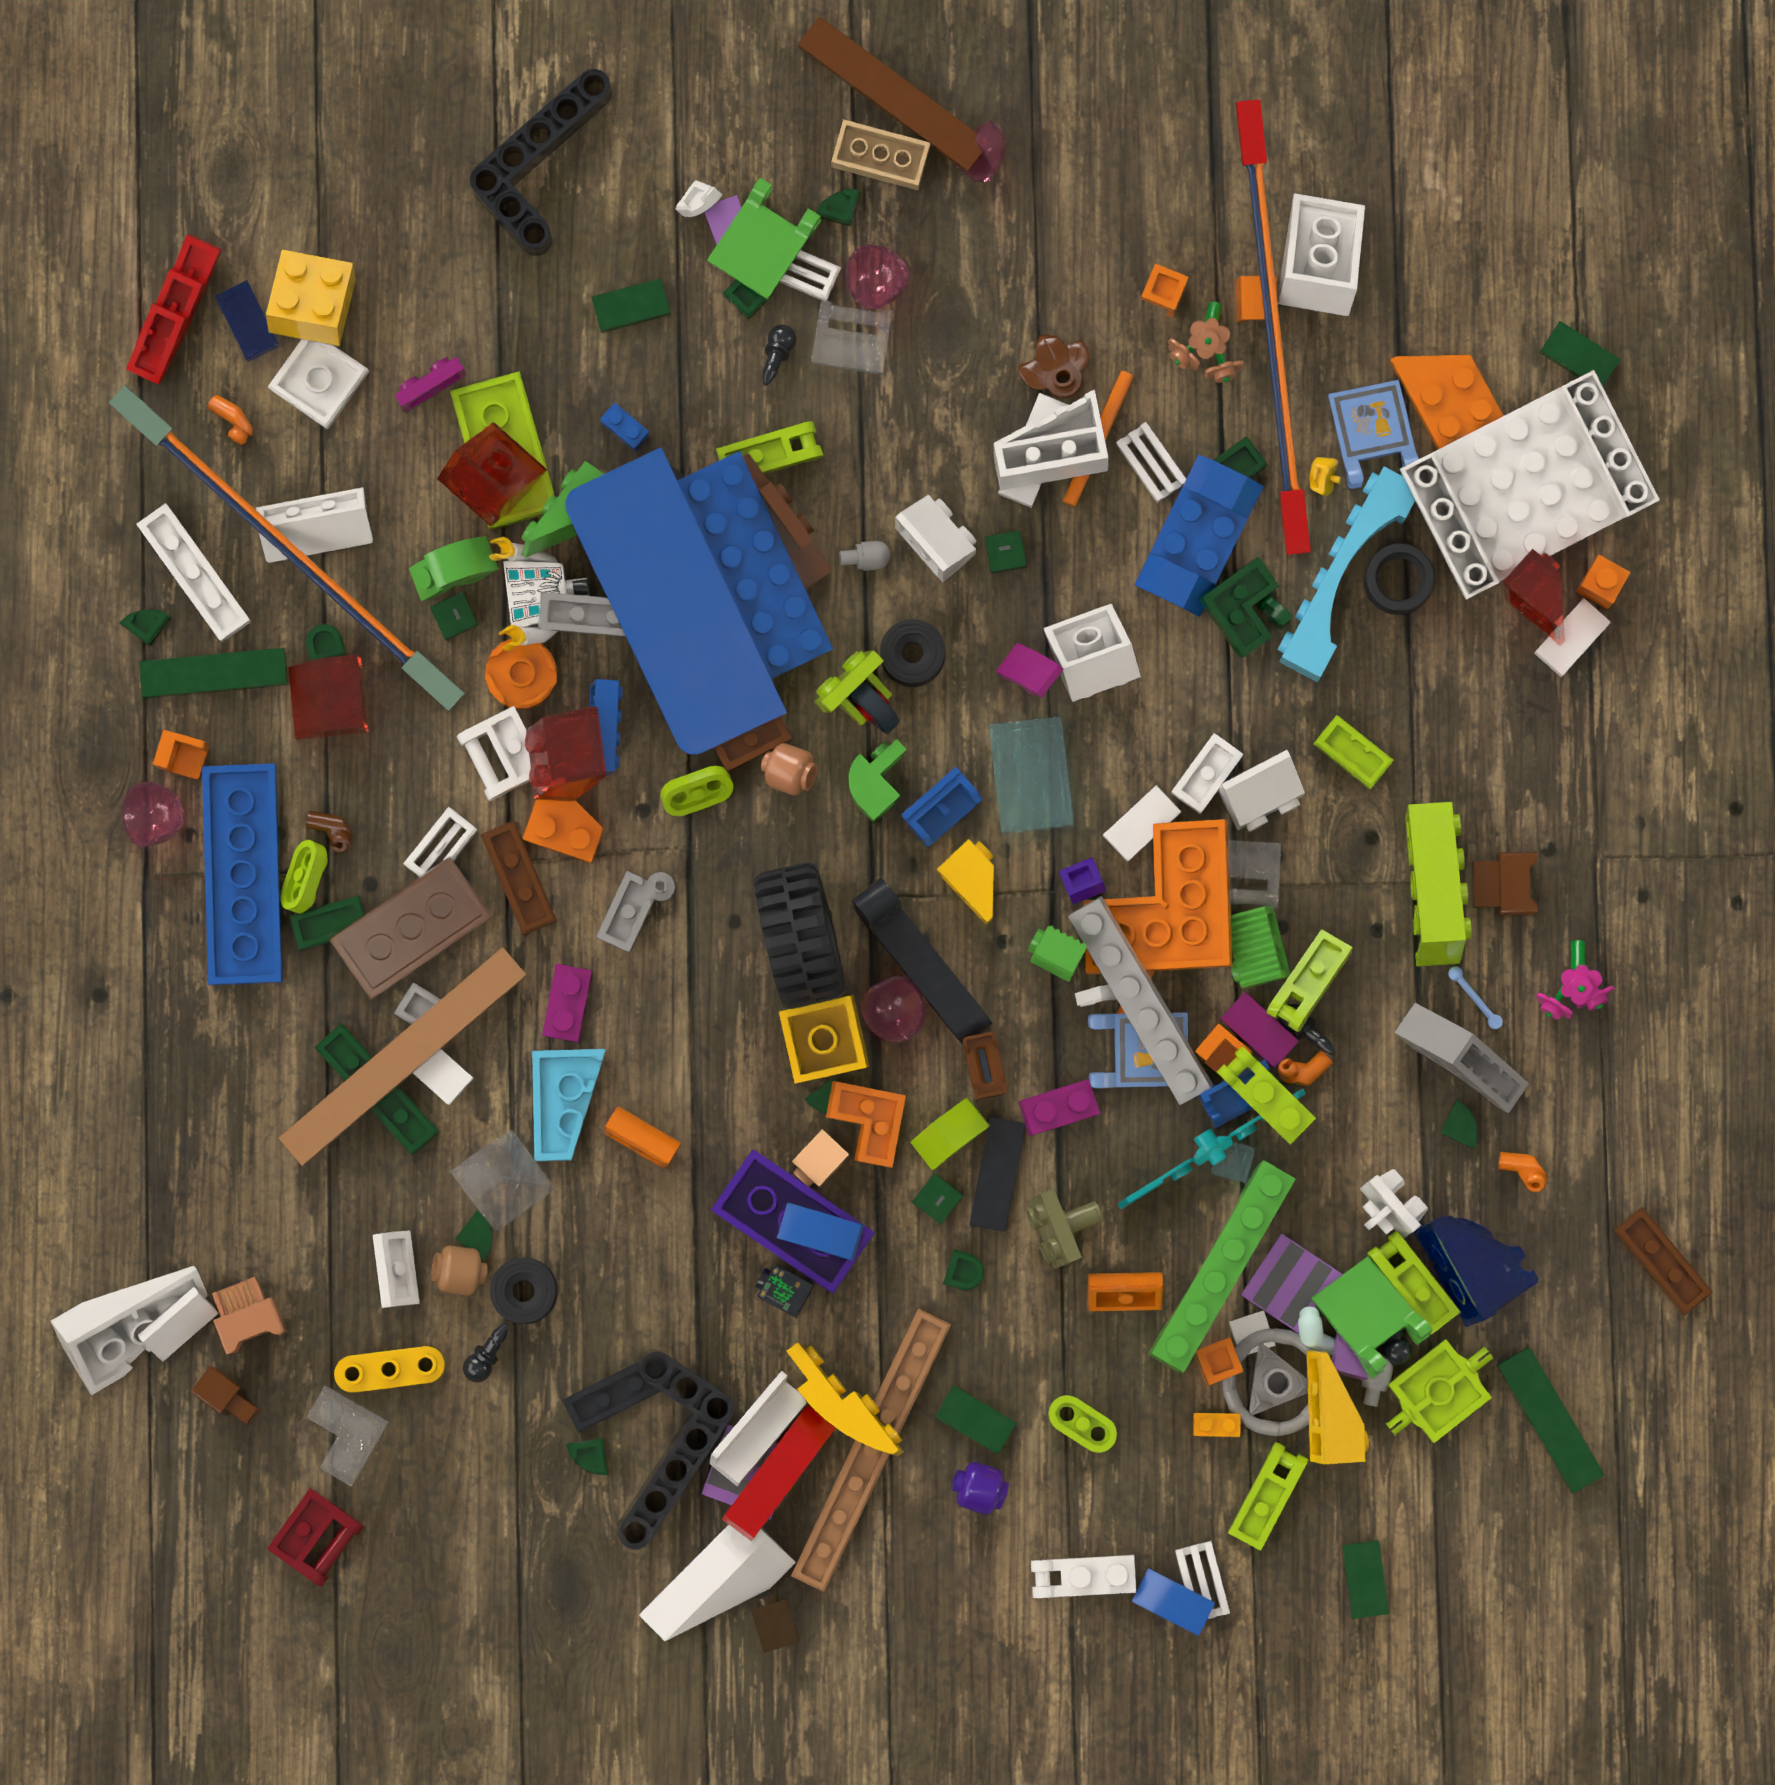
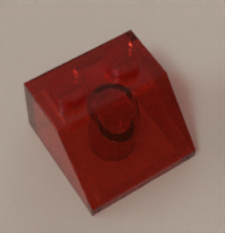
M493 422L454 451L437 479L491 527L520 502L546 473L547 469Z
M1532 549L1503 580L1505 601L1561 646L1565 641L1561 574L1558 570L1560 565L1549 554L1543 552L1540 555Z
M358 655L320 658L288 667L296 740L368 732L362 663Z
M588 707L541 718L526 731L525 748L529 752L531 766L529 781L531 786H533L534 798L536 800L575 801L606 777L597 707Z

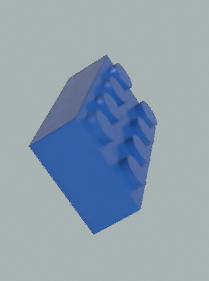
M596 679L590 684L586 775L609 776L615 772V768L619 767V755H616V746L620 744V732H617V723L621 722V709H618V701L622 700V687H619V681Z

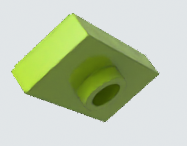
M1338 715L1335 716L1313 744L1368 789L1374 786L1394 761Z

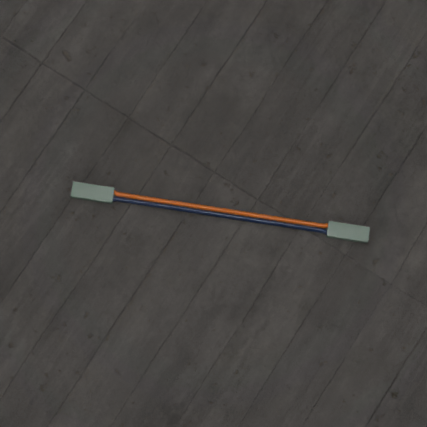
M126 385L109 401L110 405L156 446L162 445L393 653L401 661L402 669L448 711L465 694L418 650L414 652L406 647L173 435V428Z

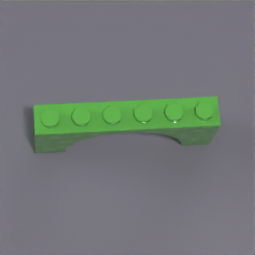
M1264 1160L1256 1166L1209 1255L1148 1352L1149 1356L1178 1373L1185 1372L1296 1179Z

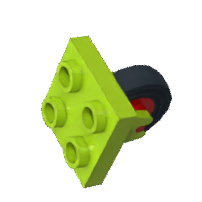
M874 650L865 651L864 653L856 651L842 664L845 672L840 677H829L815 691L819 697L814 703L823 713L832 712L839 705L859 726H862L865 722H871L885 734L890 733L900 722L896 713L888 705V699L893 694L872 673L884 661ZM864 680H866L873 687V689L866 682H864Z

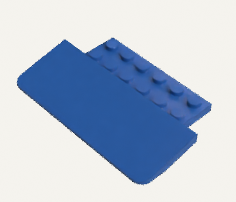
M658 448L574 488L567 495L565 500L566 512L678 747L683 752L692 755L703 753L787 713L771 679L833 650V647L740 451L677 480L662 448Z

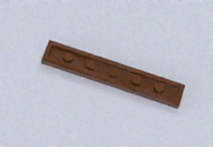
M820 16L799 41L798 48L923 141L930 142L931 147L966 173H970L990 147L989 141Z

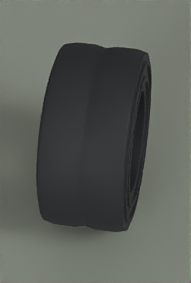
M918 619L900 621L893 625L882 639L880 645V657L884 660L881 663L885 673L900 685L907 687L925 685L934 680L943 668L945 662L944 640L938 630L925 621ZM916 643L921 646L924 654L920 661L909 663L903 658L902 650L907 644Z
M516 1258L504 1263L494 1274L490 1286L491 1301L496 1311L506 1320L517 1324H532L545 1318L553 1309L558 1295L557 1282L551 1270L540 1261L531 1258ZM521 1280L530 1281L535 1289L534 1296L527 1302L517 1300L513 1293L514 1286Z

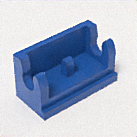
M955 767L901 814V819L923 844L929 848L982 801V798L975 787Z
M1265 1059L1261 1061L1260 1063L1268 1071H1270V1068ZM1248 1068L1238 1078L1246 1084L1255 1073ZM1226 1081L1198 1096L1215 1128L1252 1109Z

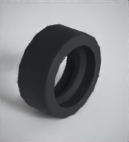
M1392 544L1382 548L1372 557L1365 571L1364 587L1369 600L1379 610L1391 615H1405L1416 611L1427 601L1434 587L1435 571L1430 559L1420 549L1409 544ZM1395 558L1406 559L1412 562L1418 568L1421 576V583L1417 593L1406 600H1393L1387 597L1381 591L1378 584V574L1381 567L1387 561Z

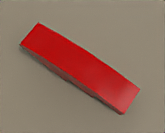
M191 234L186 235L176 263L172 269H169L156 303L151 305L126 370L156 384L161 383L194 317L221 255L222 248Z

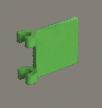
M759 178L746 202L707 259V262L768 300L807 240L821 223V216L808 208L798 226L791 224L763 206L773 189L770 183Z
M1369 1256L1311 1298L1315 1306L1356 1354L1363 1369L1371 1379L1382 1373L1387 1365L1383 1356L1375 1350L1403 1328H1406L1407 1333L1417 1345L1429 1338V1333L1433 1330L1429 1323L1409 1306Z

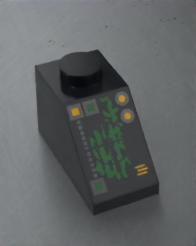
M776 1264L772 1271L765 1268L755 1285L760 1290L758 1298L796 1319L814 1288L809 1282Z

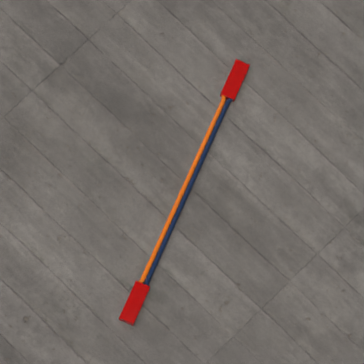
M1260 99L1238 101L1235 105L1242 166H1246L1249 173L1283 477V490L1279 492L1285 552L1286 555L1309 553L1311 549L1304 489H1300L1297 481L1263 177V166L1267 163L1261 101Z

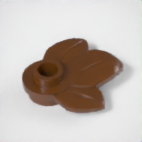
M1041 335L1035 345L1036 360L1019 365V375L1033 390H1049L1052 395L1062 399L1075 396L1082 387L1083 379L1081 373L1086 369L1090 360L1086 345L1082 340H1079L1066 347L1056 336ZM1062 376L1070 377L1066 383H1059L1058 379Z

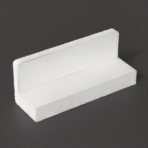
M363 487L256 507V511L306 556L373 542ZM259 533L267 562L288 559Z
M783 1371L778 1374L711 1454L709 1464L737 1487L808 1404L805 1398L786 1382L788 1375Z

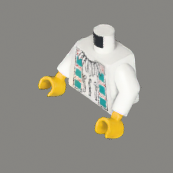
M505 537L491 540L490 543H496L500 546L501 554H491L489 558L492 561L509 560L503 561L511 625L500 631L499 635H509L512 642L503 646V649L511 651L519 645L524 646L546 642L558 631L538 629L540 593L589 596L587 577L566 580L564 566L562 563H558L555 556L540 551L525 558L521 555L524 547L523 544L511 543Z

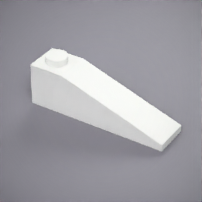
M194 1266L82 1302L51 1320L63 1349L91 1395L124 1377L133 1368L130 1363L145 1349L148 1352L151 1351L140 1340L138 1335L189 1290L195 1287L205 1298L208 1296L199 1273Z
M728 1525L639 1616L664 1641H667L770 1589L796 1562L763 1528L750 1541Z

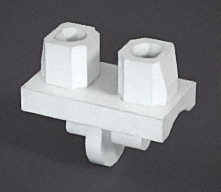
M1394 1169L1380 1177L1376 1175L1360 1188L1370 1200L1363 1206L1365 1211L1371 1216V1219L1364 1226L1370 1230L1377 1224L1386 1235L1395 1229L1404 1239L1421 1226L1419 1221L1427 1212L1428 1207L1417 1196H1413L1404 1205L1395 1196V1193L1405 1183L1403 1178Z

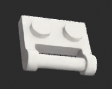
M514 706L456 736L460 745L466 747L486 787L484 793L488 801L495 800L507 792L547 773ZM488 734L509 776L500 782L478 740Z

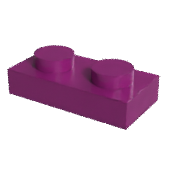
M447 357L437 361L429 368L431 371L429 374L420 379L417 376L412 377L398 387L400 391L394 395L405 413L467 376L457 357L450 361Z
M561 964L555 965L542 1036L579 1043L592 970Z
M1089 1079L1018 1102L1029 1137L1100 1114Z

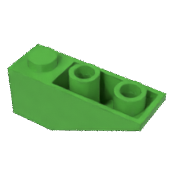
M585 461L577 472L572 469L567 474L561 484L563 491L558 497L552 495L541 511L544 516L538 523L532 521L521 537L525 541L521 553L523 557H529L577 536L565 509L566 497L574 488L604 475L603 472Z

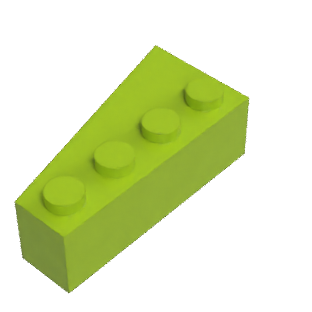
M1452 802L1408 804L1405 817L1409 866H1414V871H1411L1410 888L1411 898L1417 900V905L1414 906L1413 930L1414 935L1421 936L1418 951L1415 953L1416 966L1460 964L1466 939H1471L1472 937L1470 917L1464 918L1463 905L1468 904L1467 883H1460L1459 870H1464L1465 866L1463 848H1457L1456 836L1461 835L1460 815L1453 814Z

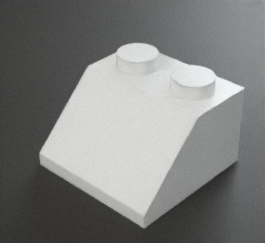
M927 495L895 517V529L943 583L976 555V548L973 546L976 540L963 525L958 529L949 519L953 514L941 499L938 498L934 502Z
M1112 604L1043 628L1055 662L1063 668L1060 676L1072 702L1091 697L1098 692L1124 685L1131 680L1141 677L1132 644Z
M1286 750L1222 783L1218 794L1237 830L1247 827L1250 832L1268 822L1266 816L1276 810H1279L1280 814L1283 815L1300 806L1301 804L1298 799L1303 797L1305 791L1291 756Z

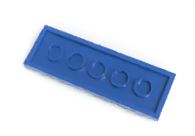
M273 763L202 766L208 985L283 983L277 765Z

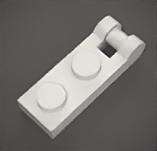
M1134 1555L1031 1561V1572H1035L1036 1586L1032 1587L1033 1598L1136 1593ZM1050 1571H1061V1585H1050Z

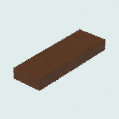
M513 820L480 834L523 936L557 922L515 821Z
M1640 1207L1613 1230L1683 1316L1687 1315L1713 1293L1643 1207Z

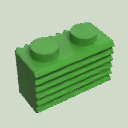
M1263 906L1231 915L1232 952L1235 961H1232L1233 967H1231V972L1234 980L1237 983L1240 982L1241 988H1252L1288 978L1290 971L1274 907Z
M1052 925L1048 926L1046 931L1037 930L1028 951L1033 953L1031 963L1070 982L1087 946L1086 943L1080 944L1079 939L1073 940V936L1067 937L1066 932L1060 933L1059 929L1054 930Z

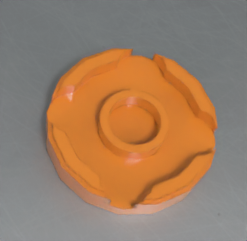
M512 639L501 642L488 658L485 680L489 691L500 704L509 708L514 706L516 710H528L537 707L552 695L557 684L558 668L554 657L543 643L519 645L511 651H505L503 646L512 642Z

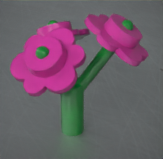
M1574 940L1571 942V969H1567L1562 973L1561 981L1563 984L1555 998H1549L1539 992L1536 998L1542 1004L1540 1010L1547 1017L1559 1020L1562 1015L1570 1019L1573 1012L1561 1004L1564 996H1571L1572 1002L1577 1004V1009L1587 1006L1589 1011L1596 1008L1601 1009L1609 1001L1607 996L1615 988L1614 986H1609L1599 990L1598 986L1602 982V976L1596 970L1589 971L1586 966L1585 942Z

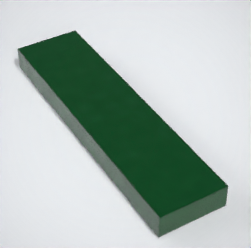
M285 648L139 661L143 699L288 685Z
M342 1023L314 1047L344 1081L373 1058ZM399 1086L370 1109L412 1156L440 1132Z
M1527 1347L1496 1365L1571 1494L1603 1477L1602 1469L1531 1348Z

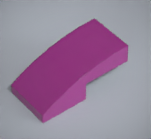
M1016 643L995 672L1006 681L1018 684L1029 694L1042 698L1063 671V668L1044 655Z

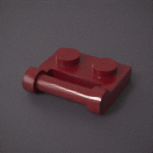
M310 1488L267 1547V1550L313 1583L322 1587L328 1579L326 1574L353 1536L355 1534L359 1536L365 1526L313 1488ZM335 1519L343 1526L313 1567L305 1560Z

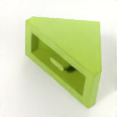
M967 1097L931 1123L910 1143L933 1171L990 1127V1125L969 1097Z

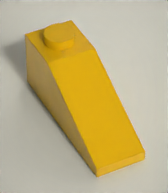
M1306 1351L1310 1461L1320 1464L1366 1462L1365 1452H1367L1369 1447L1368 1435L1364 1430V1423L1327 1352Z

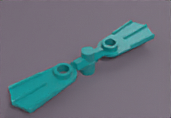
M1301 1089L1294 1093L1293 1096L1298 1100L1305 1096L1306 1093L1304 1089ZM1259 1115L1230 1133L1229 1136L1216 1137L1210 1128L1194 1138L1199 1149L1193 1159L1186 1160L1117 1203L1118 1207L1123 1209L1163 1184V1179L1171 1176L1172 1180L1176 1181L1192 1171L1189 1165L1192 1161L1200 1166L1209 1160L1212 1166L1227 1158L1223 1151L1233 1145L1231 1137L1236 1135L1239 1141L1258 1130L1254 1124L1260 1119L1265 1121V1119Z

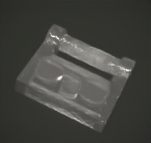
M821 300L811 364L883 375L893 311L882 309L881 313L834 306L831 301ZM831 319L879 327L878 335L828 328L829 321Z
M1228 840L1230 878L1267 880V891L1230 889V903L1273 906L1277 910L1281 843Z

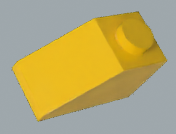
M968 839L937 868L936 873L988 925L993 917L994 865L990 860L994 856L980 841L974 845Z

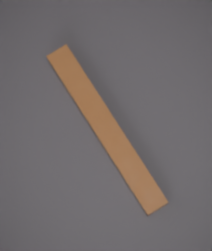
M502 947L283 1133L279 1140L301 1166L306 1165L527 976L526 973Z
M921 1309L917 1310L874 1400L880 1409V1412L876 1414L877 1418L884 1426L890 1423L898 1434L901 1432L951 1326L950 1323ZM855 1440L793 1570L792 1577L823 1592L825 1591L890 1454Z

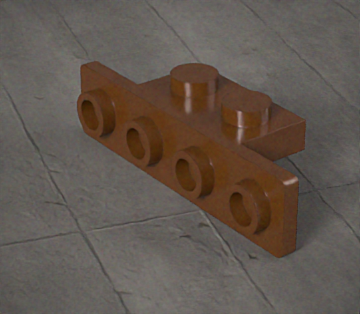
M746 453L742 457L805 590H807L829 574L832 568L809 535L815 531L802 513L796 517L788 504L793 502L788 492L781 483L774 487L750 454Z

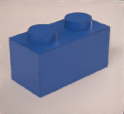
M615 402L600 419L603 426L634 452L650 436L646 428Z

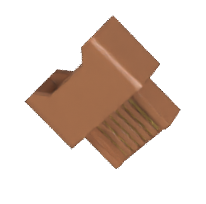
M256 1276L212 1293L221 1316L213 1320L226 1355L239 1352L244 1341L264 1333L271 1332L275 1335H282L288 1332L275 1298H265Z

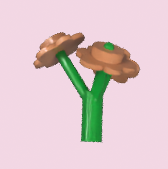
M1210 302L1205 321L1198 320L1192 323L1190 328L1192 336L1189 338L1187 346L1179 344L1173 338L1168 340V348L1171 351L1170 357L1182 369L1190 367L1192 370L1197 371L1200 362L1191 352L1197 348V354L1204 359L1212 357L1215 353L1218 366L1208 368L1205 371L1206 374H1204L1205 379L1213 378L1217 383L1228 382L1237 376L1236 373L1244 366V361L1225 362L1223 352L1226 348L1225 343L1230 338V331L1225 326H1219L1222 305L1218 302Z

